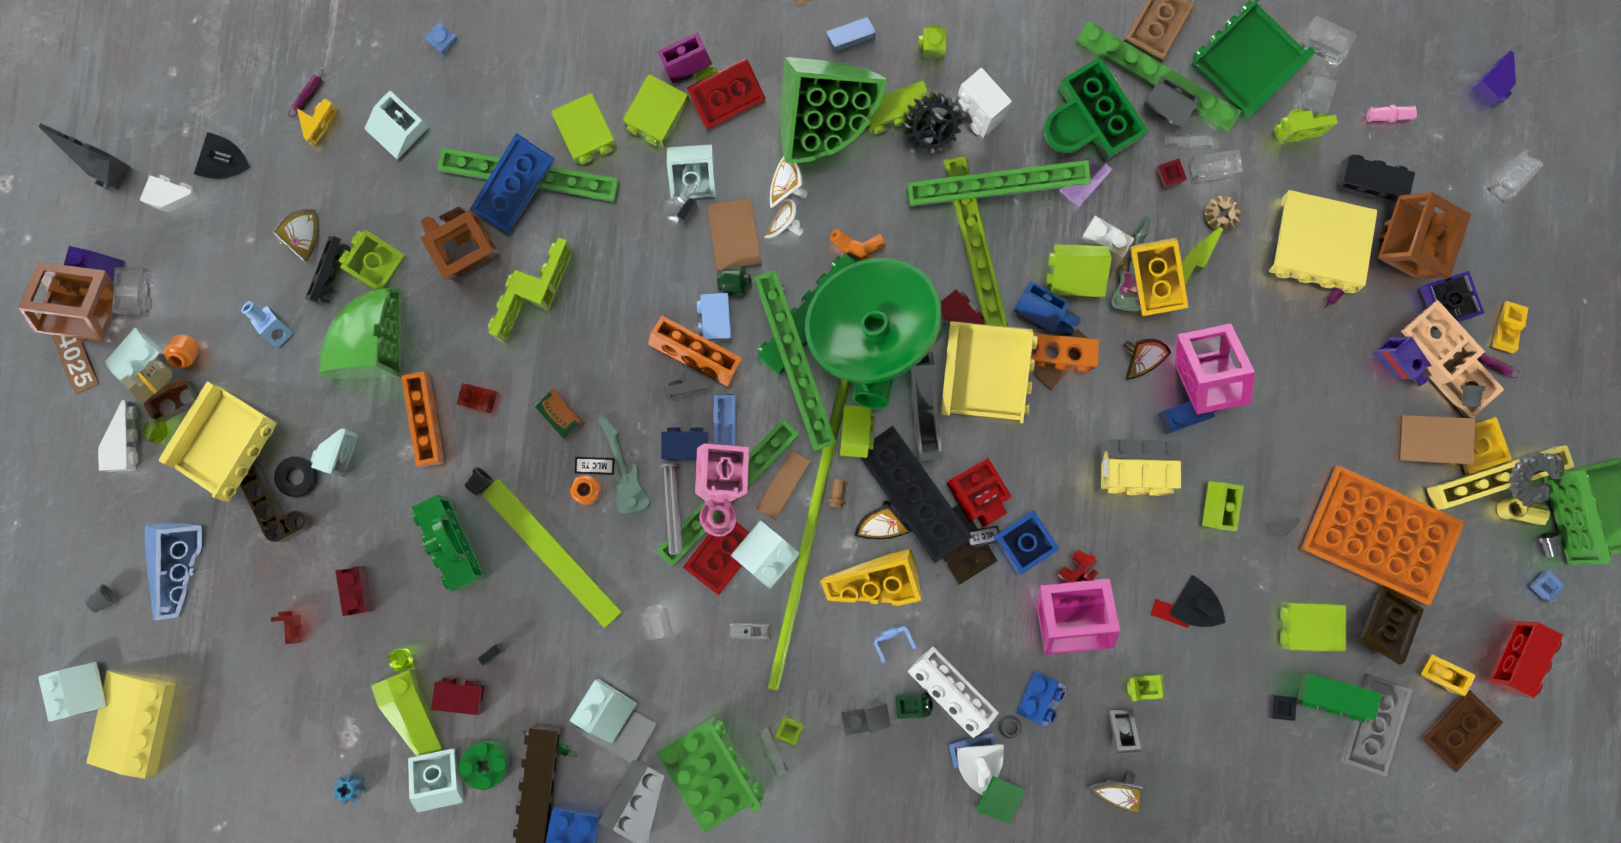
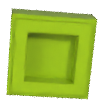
M783 716L774 738L796 747L805 725Z

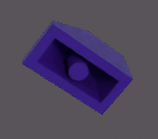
M1510 50L1503 55L1472 87L1491 106L1498 101L1503 103L1512 94L1510 90L1516 84L1514 52Z
M69 246L64 265L104 270L111 281L119 283L125 261L94 251Z

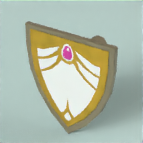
M302 209L290 213L279 222L272 232L278 237L281 245L285 244L305 263L311 257L317 245L319 235L315 209Z

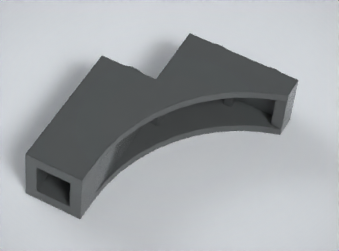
M928 352L918 364L910 369L914 436L920 461L943 459L936 398L935 362L932 352Z

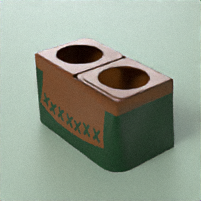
M177 379L162 387L143 403L149 417L164 422L190 409L195 401L185 405L180 400V394L183 390L189 389L193 399L196 400L198 393L193 383ZM170 399L175 403V410L164 415L159 409L160 404L163 400Z
M551 389L533 404L565 441L584 424L554 389Z

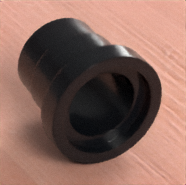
M475 467L472 470L473 474L464 485L471 493L478 495L487 485L492 484L493 479L483 469Z

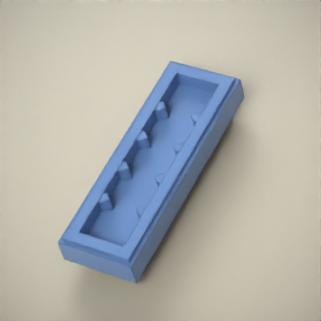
M714 394L713 444L736 446V394Z

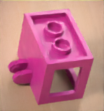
M1231 323L1177 334L1175 367L1196 414L1251 404L1255 371ZM1221 336L1219 351L1196 355L1191 344L1192 341ZM1230 346L1241 368L1236 369L1229 355Z
M1110 579L1040 586L1036 607L1045 655L1115 647L1120 627Z

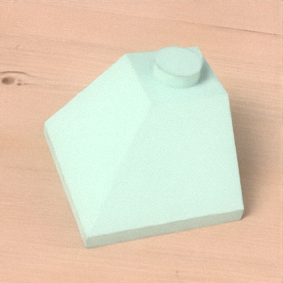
M342 428L322 442L318 449L314 450L311 457V467L344 477L358 433Z

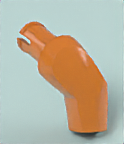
M835 229L829 237V240L837 248L859 261L868 259L870 254L886 246L880 233L863 243L852 239L839 229Z

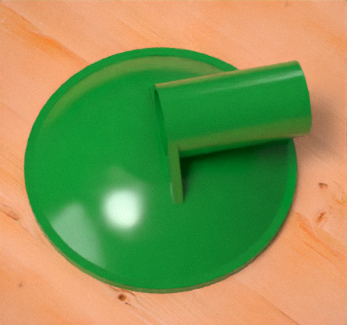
M872 258L855 262L828 278L812 298L805 319V335L808 347L816 361L827 372L840 379L855 382L852 400L856 404L871 409L886 408L889 404L893 379L918 364L936 341L942 320L940 298L928 276L907 262L892 258Z

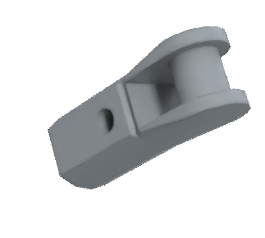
M730 623V639H771V636H769L771 624ZM753 627H760V636H753Z

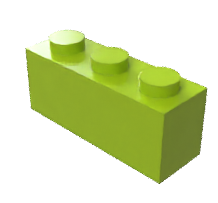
M922 80L884 94L879 108L876 109L870 119L871 122L866 127L868 134L872 132L875 134L882 133L887 130V127L894 124L901 126L902 121L907 120L903 113L910 112L908 105L914 106L916 104L914 98L921 101L922 94H926L929 98L924 81Z

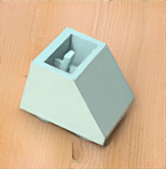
M389 91L374 106L364 129L398 160L428 127L395 94Z

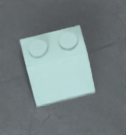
M712 145L667 147V169L671 200L716 197Z
M135 327L105 363L111 373L121 380L127 375L133 378L144 370L146 365L152 360L158 359L164 363L167 360L164 357V350Z
M760 520L731 556L771 589L800 553Z
M97 662L38 676L48 722L107 707Z
M596 679L569 721L586 732L609 743H613L637 703L602 680Z
M454 748L408 758L409 798L417 813L464 802L463 783Z

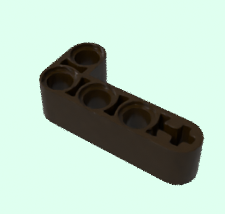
M253 462L251 470L248 471L249 475L243 478L240 486L266 539L271 542H286L310 529L312 517L307 512L291 511L284 514L261 465ZM260 485L262 488V493L260 496L257 497L255 495V489L257 486ZM267 506H270L272 509L269 517H266L264 513ZM300 515L303 522L300 527H297L295 519ZM277 526H280L282 533L277 538L274 530Z

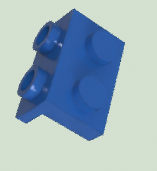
M1035 671L1017 714L1040 725L1049 727L1056 718V709L1059 702H1062L1065 698L1066 685Z

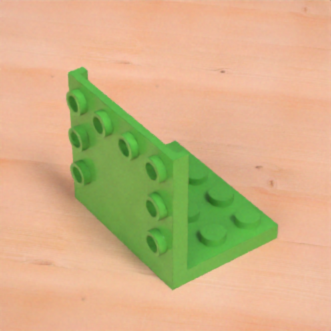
M1621 458L1563 472L1561 478L1553 479L1549 475L1545 476V483L1551 485L1554 490L1550 495V501L1558 530L1563 534L1561 540L1568 565H1593L1612 562L1610 556L1621 553Z
M714 716L656 752L703 833L751 805L753 812L762 808L763 793H765L760 782L754 780L729 738L725 723L722 719L719 720L717 716Z

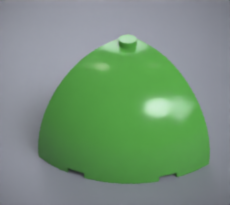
M785 57L781 89L780 134L782 152L786 163L814 161L816 158L834 154L855 140L869 125L871 117L876 109L879 108L885 92L887 79L873 71L847 64Z
M382 288L367 292L353 299L339 311L327 329L322 343L318 364V375L327 380L401 378L399 288Z

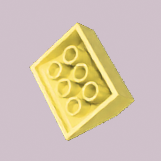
M107 671L103 686L107 707L98 709L86 763L121 775L146 779L156 776L176 683Z

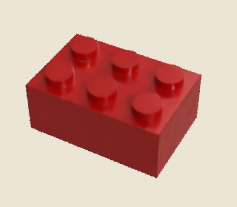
M1516 621L1489 683L1513 695L1535 698L1543 688L1542 682L1545 675L1552 668V659L1555 653L1561 648L1563 634L1539 622Z

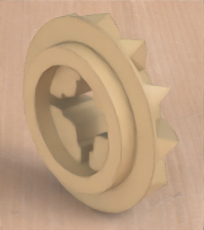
M1219 196L1212 199L1205 208V220L1214 230L1219 227L1223 228L1222 232L1232 230L1240 221L1241 210L1238 207V202H1234L1231 197ZM1219 208L1221 210L1230 209L1226 214L1227 219L1224 216L1216 218L1220 213Z

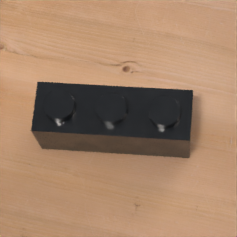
M1354 154L1349 155L1342 161L1336 187L1397 202L1399 196L1410 195L1415 172L1409 171L1404 166L1393 167L1386 165L1384 161L1365 160L1361 155Z

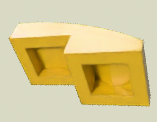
M1509 301L1504 303L1494 333L1493 348L1513 354L1518 351L1521 330L1526 326L1528 307Z

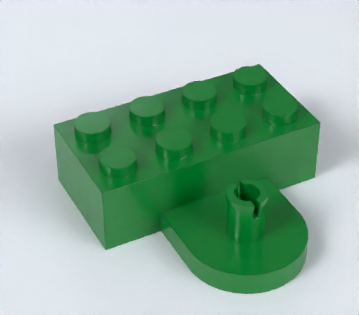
M1101 57L1062 79L1058 89L1067 103L1054 110L1044 124L1045 140L1054 150L1062 153H1071L1093 141L1105 161L1139 142L1149 132Z
M436 495L413 506L414 513H412V518L424 533L421 535L423 540L422 546L427 548L424 551L428 556L433 553L431 559L434 566L440 568L443 574L441 581L444 587L449 589L450 592L462 591L485 580L448 497Z

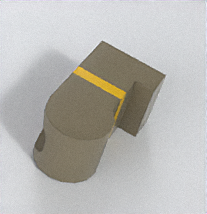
M156 359L150 361L145 369L133 378L127 375L120 381L143 404L171 380L172 372L163 361Z

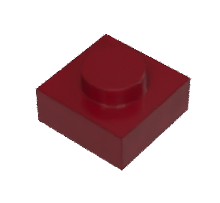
M1180 159L1157 166V171L1164 188L1187 180Z

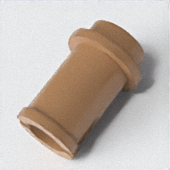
M833 479L831 499H828V502H830L829 507L843 509V505H846L844 497L848 484L847 481Z

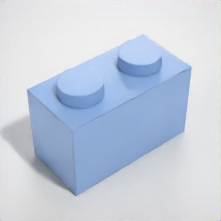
M728 293L701 294V301H697V313L702 315V323L698 324L699 335L711 342L732 341Z

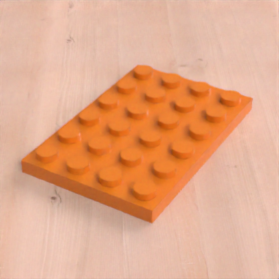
M1338 465L1333 470L1301 549L1377 584L1386 586L1426 606H1431L1465 522Z

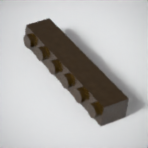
M533 725L525 732L524 744L527 745V752L523 754L521 767L524 768V777H521L518 790L522 791L521 801L518 800L516 805V815H519L518 824H515L513 829V838H516V843H546L551 819L561 728Z

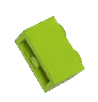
M844 405L840 456L867 458L868 449H873L874 436L870 435V430H874L875 417L871 416V408Z
M1209 481L1202 526L1237 532L1244 486Z

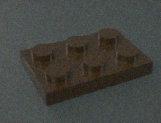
M959 504L952 508L968 531L978 529L974 521L969 522ZM968 541L943 558L958 585L998 561L988 544L970 548Z
M1381 586L1360 641L1401 665L1406 661L1424 609L1386 586Z

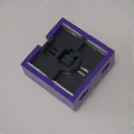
M1469 271L1420 287L1427 308L1438 300L1457 322L1484 314Z

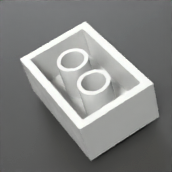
M981 67L961 84L955 103L958 105L957 110L962 114L960 117H965L970 122L972 131L984 138L1004 121L1012 101Z

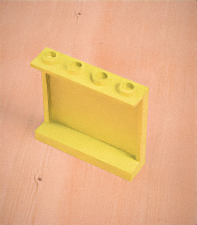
M1289 190L1281 200L1280 206H1283L1284 209L1275 261L1269 272L1276 274L1280 278H1296L1302 283H1318L1324 288H1340L1346 293H1356L1366 285L1377 210Z
M950 321L941 415L950 416V413L1020 420V423H1023L1024 417L1029 416L1030 404L1026 403V394L1031 395L1032 381H1028L1029 372L1034 371L1035 359L1031 358V350H1036L1037 336L1033 335V329Z
M207 381L158 461L175 468L213 494V498L229 503L256 457L260 454L267 439L273 433L277 422L225 389Z

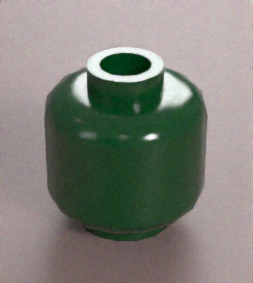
M741 266L725 267L717 275L718 290L728 293V296L745 295L748 287H751L752 284L751 275L747 274L745 268Z

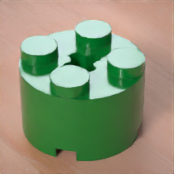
M480 741L470 746L463 753L459 772L463 780L470 787L478 790L491 789L508 776L511 770L510 753L506 746L499 741ZM485 760L489 762L487 765L489 768L486 769L483 768V761Z

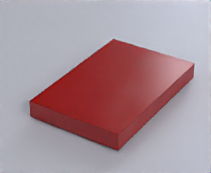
M747 58L687 87L688 93L706 129L766 100Z
M736 522L732 531L725 536L717 537L708 534L682 568L719 596L742 566L731 554L750 532Z

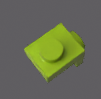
M1163 674L1131 677L1130 682L1127 684L1129 696H1132V701L1165 698Z

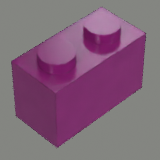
M698 32L657 51L672 83L712 65Z

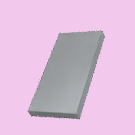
M1366 673L1362 688L1382 693L1376 720L1368 719L1367 723L1352 720L1340 762L1387 778L1413 689Z

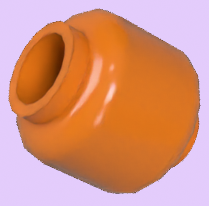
M176 335L164 349V357L167 363L174 368H187L192 365L198 356L200 348L193 338L186 335Z
M581 475L571 483L570 494L573 500L579 504L592 505L601 496V485L592 476Z

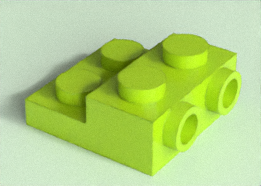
M1296 109L1289 112L1287 117L1281 118L1280 124L1274 125V133L1279 138L1280 144L1320 137L1337 125L1338 121L1336 115L1328 116L1327 113H1323L1313 117L1312 110L1303 111V109Z
M364 230L362 233L358 231L351 241L354 246L350 252L345 250L338 260L342 263L340 268L373 289H382L399 265L404 254L367 230Z

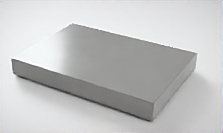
M633 710L613 743L598 738L577 725L574 731L631 763L633 759L637 761L657 723Z

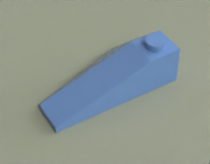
M171 522L145 524V554L153 620L177 618L179 616L187 593L186 586L189 577L193 575L195 569L193 565L196 556L200 554L202 548V525Z

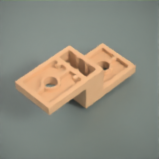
M1438 300L1433 302L1401 331L1406 337L1412 336L1430 362V366L1424 370L1425 374L1465 418H1473L1504 390L1477 360L1485 351ZM1432 327L1439 329L1440 336L1438 339L1431 336L1430 329ZM1472 382L1477 386H1485V391H1482L1481 407L1462 406L1463 390L1460 389L1461 385Z

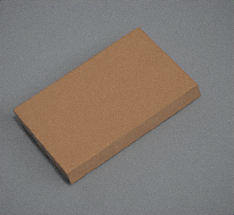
M1147 0L1124 42L1163 62L1195 4L1189 0Z
M751 198L707 205L717 272L722 271L725 267L762 265Z
M1402 415L1400 461L1473 465L1475 418Z

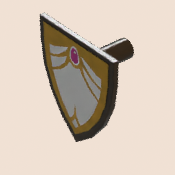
M1157 339L1136 341L1135 345L1130 341H1126L1123 347L1132 354L1125 380L1143 376L1160 365L1172 353L1168 345Z

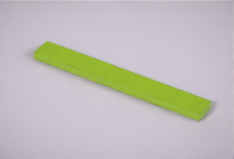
M966 155L944 160L947 178L971 175ZM977 198L953 201L980 312L985 318L983 322L985 325L1008 327Z
M497 479L482 493V496L604 628L622 613L500 479Z

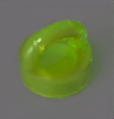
M157 420L147 421L142 428L144 439L152 443L162 442L168 432L167 426Z
M406 648L395 649L388 655V663L394 671H405L413 666L412 656Z

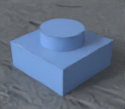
M438 22L425 36L426 41L442 55L458 39L441 22Z
M1545 570L1530 585L1548 603H1551L1566 587L1550 570Z

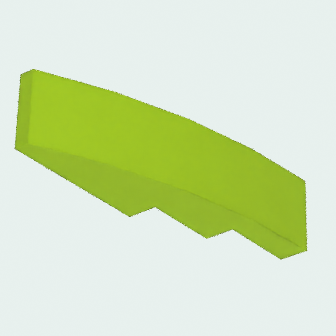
M1219 227L1196 245L1181 261L1185 285L1193 271L1199 273L1205 268L1223 228Z

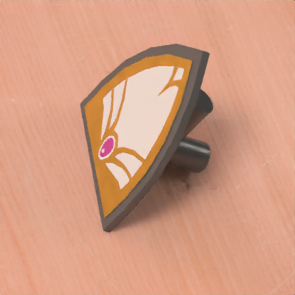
M1128 772L1125 782L1108 779L1107 782L1097 783L1088 787L1093 794L1104 802L1116 808L1141 815L1143 787L1134 785L1136 778L1134 773Z

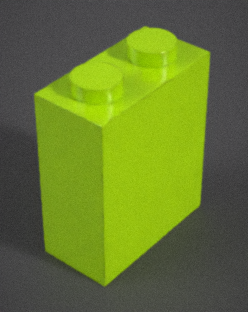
M648 74L623 118L624 125L626 126L625 129L633 135L637 136L638 133L646 137L645 140L654 146L659 144L664 147L689 103L688 94Z
M592 92L551 111L576 165L579 163H589L593 160L594 156L599 154L606 155L617 146Z
M1054 244L1053 253H1049L1048 265L1051 266L1050 273H1046V286H1049L1050 291L1056 295L1105 297L1112 258L1109 246Z
M1283 604L1280 611V618L1283 621L1280 642L1283 644V649L1346 652V605Z

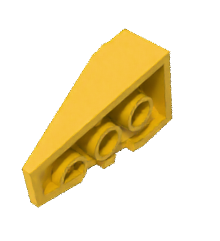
M911 548L881 556L820 580L828 601L853 603L856 601H867L870 604L881 602L901 606L922 600L918 568Z

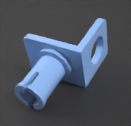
M249 301L242 307V313L252 319L251 323L257 332L276 348L282 346L293 335L292 330L279 321L268 306L261 310L252 301ZM282 329L284 331L283 336L280 339H273L271 335L274 330Z

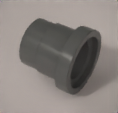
M1461 385L1460 389L1463 390L1462 406L1481 407L1482 391H1485V386Z
M1553 531L1538 536V541L1542 543L1546 557H1557L1564 554L1561 540L1563 538L1562 532Z
M102 584L85 600V603L89 610L97 613L101 609L115 604L117 597L109 586Z
M1006 715L1000 719L998 729L1005 738H1015L1021 732V722L1017 717ZM1013 721L1017 725L1016 731L1008 734L1005 732V725Z

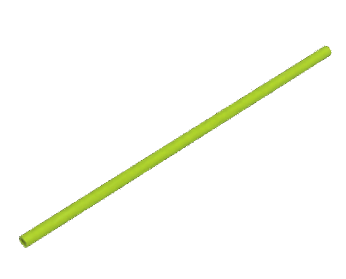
M840 378L829 421L835 441H837L850 381ZM836 444L825 447L822 451L768 689L779 691Z

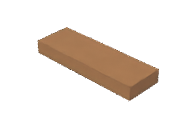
M791 450L756 508L776 520L811 461Z

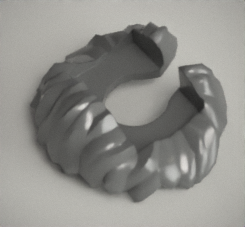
M1537 452L1521 458L1520 462L1515 463L1509 475V482L1511 484L1509 489L1513 492L1512 496L1522 501L1524 506H1533L1537 502L1549 500L1551 493L1554 491L1552 486L1545 482H1542L1541 486H1533L1531 484V477L1537 471H1546L1553 479L1561 478L1565 470L1561 457L1557 454Z

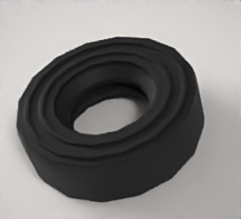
M292 456L286 458L278 464L274 472L276 487L281 493L289 497L307 495L317 482L316 469L312 468V463L303 457ZM299 468L304 474V479L299 485L293 486L288 482L287 475L291 469Z

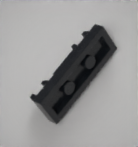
M335 236L328 237L307 291L306 300L311 302L319 300L322 303L330 302V300L323 297V292L325 290L333 292L334 289L330 286H324V283L327 279H331L334 273V258L339 260L341 257L339 250L341 248L350 250L348 245L340 244V238Z

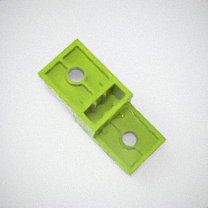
M558 237L556 243L553 242L548 253L550 255L548 263H544L540 271L541 279L518 270H514L513 275L510 274L505 285L507 290L504 296H500L497 302V308L499 309L496 316H492L488 324L489 334L495 339L506 343L522 302L545 311L549 310L573 252L567 240Z

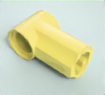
M1516 498L1503 499L1496 507L1498 515L1503 519H1513L1543 526L1550 517L1548 506L1541 504L1524 506L1522 501ZM1511 504L1513 505V508H1514L1513 513H1512L1511 510H1510Z

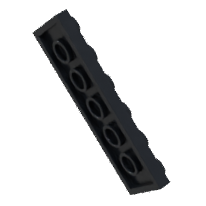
M891 426L875 437L873 449H868L867 458H859L931 560L936 564L972 539L973 536L894 426Z

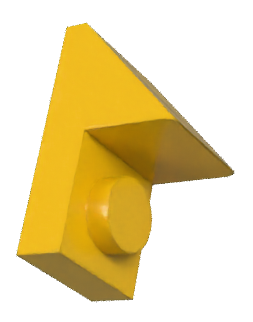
M324 98L315 107L313 117L297 109L304 139L314 147L338 110L332 102Z
M1431 655L1421 673L1424 678L1445 687L1448 692L1461 696L1467 695L1476 678V675L1434 655Z

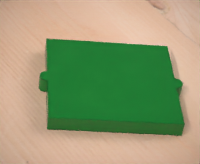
M992 776L986 791L982 793L983 797L976 811L1010 824L1016 809L1020 807L1019 803L1026 789Z

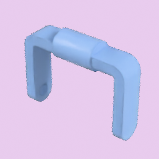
M901 626L896 629L892 627L874 639V645L883 664L886 661L878 642L889 640L902 631H905L913 650L916 649L907 627Z

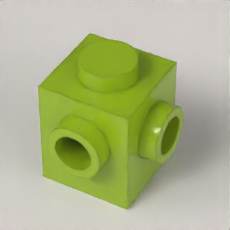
M938 25L923 28L922 36H918V49H922V58L944 59L946 52V28H941Z

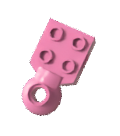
M704 443L697 448L695 494L705 500L699 517L703 529L710 535L717 537L725 536L735 527L736 511L731 505V501L747 494L749 447ZM714 512L718 513L721 517L719 524L713 521L712 515Z

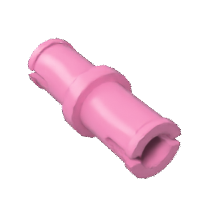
M1389 105L1388 107H1369L1367 111L1368 122L1388 121L1389 123H1394L1396 120H1415L1417 116L1416 106L1396 107L1395 105Z

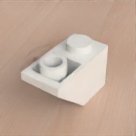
M149 175L140 201L170 213L199 200L200 195L193 191V186L180 182V185L172 183V179L163 175H159L158 178Z

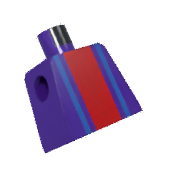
M1412 336L1390 337L1375 351L1376 355L1397 378L1412 379L1417 387L1422 386L1429 380L1424 370L1430 366V362Z

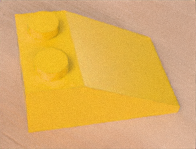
M1170 238L1130 246L1142 316L1189 308L1178 240Z

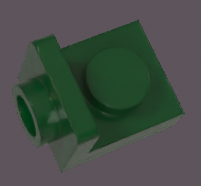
M928 692L895 696L897 719L925 718L931 715L933 700Z

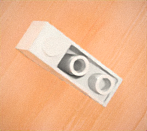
M126 400L121 401L98 447L99 471L136 470L138 453L136 452L135 442L138 440V432L135 429V419L137 418L135 403Z

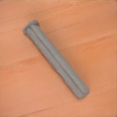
M678 463L661 465V469H664L668 545L671 555L682 554L677 478Z

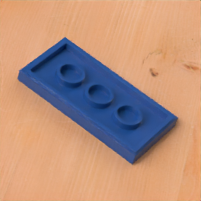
M516 133L469 210L506 234H510L556 158Z

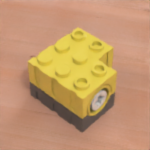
M1110 439L1101 443V489H1108L1110 494H1122L1123 492H1126V495L1149 493V496L1173 494L1175 489L1181 488V441Z

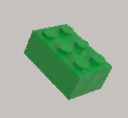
M1302 673L1296 698L1302 701L1301 706L1320 710V706L1325 707L1326 713L1343 717L1344 713L1349 714L1348 719L1367 723L1368 719L1376 720L1382 693L1314 674Z

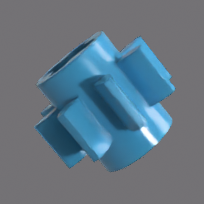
M352 774L347 775L346 780L342 776L338 777L337 781L339 784L331 787V789L335 790L336 795L334 799H342V805L346 804L349 798L352 802L357 801L356 794L363 792L359 788L361 779H352ZM346 785L348 789H351V792L348 794L347 790L344 789V786Z

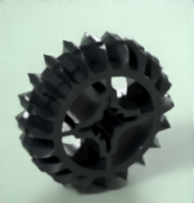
M931 92L929 98L926 94H922V100L919 101L917 98H914L916 104L914 106L908 105L910 112L903 113V116L907 119L902 121V126L905 127L903 134L907 136L906 140L909 144L912 143L915 149L920 148L923 153L928 150L934 154L935 148L942 152V146L950 147L949 141L951 139L957 141L954 134L961 133V130L957 127L963 124L959 118L962 114L957 110L958 105L952 102L949 96L945 98L943 93H939L936 96L934 92ZM932 108H943L946 112L934 113ZM922 132L923 134L930 133L932 138H923L918 136V134Z

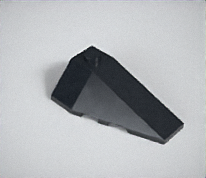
M40 123L39 128L87 175L96 179V185L107 190L109 186L117 190L119 189L130 168L129 165L105 151Z

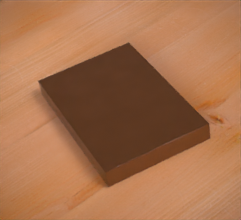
M1469 690L1466 696L1460 695L1420 739L1452 771L1457 772L1503 722Z

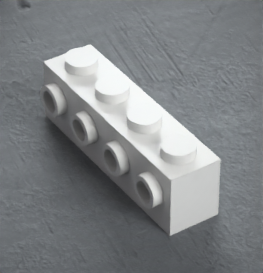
M931 647L918 658L907 671L972 738L988 728L998 715L996 709L934 647Z

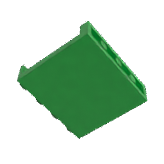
M1249 0L1240 9L1242 13L1238 17L1233 15L1225 23L1227 28L1223 32L1218 30L1209 39L1211 43L1207 47L1202 45L1194 53L1196 58L1191 63L1237 109L1241 110V113L1247 119L1266 103L1316 53L1311 46L1307 50L1303 49L1257 4L1260 0H1255L1254 2Z

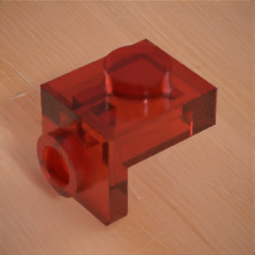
M462 383L457 405L491 414L497 392Z
M292 611L278 612V617H271V622L284 621L285 644L302 642L304 626L301 624V615H293Z

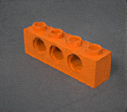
M662 315L650 334L648 345L727 387L739 369L741 357Z
M1033 334L1037 336L1036 350H1034V355L1031 356V358L1035 359L1034 368H1046V365L1055 366V370H1068V367L1077 368L1078 372H1091V369L1098 367L1099 339ZM1046 348H1054L1057 353L1056 358L1048 357ZM1069 350H1076L1079 354V359L1072 360L1068 354Z
M423 371L401 375L416 466L423 468L445 464L430 374Z

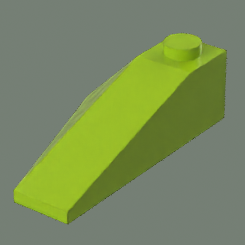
M416 669L403 672L371 685L378 708L416 756L444 751Z

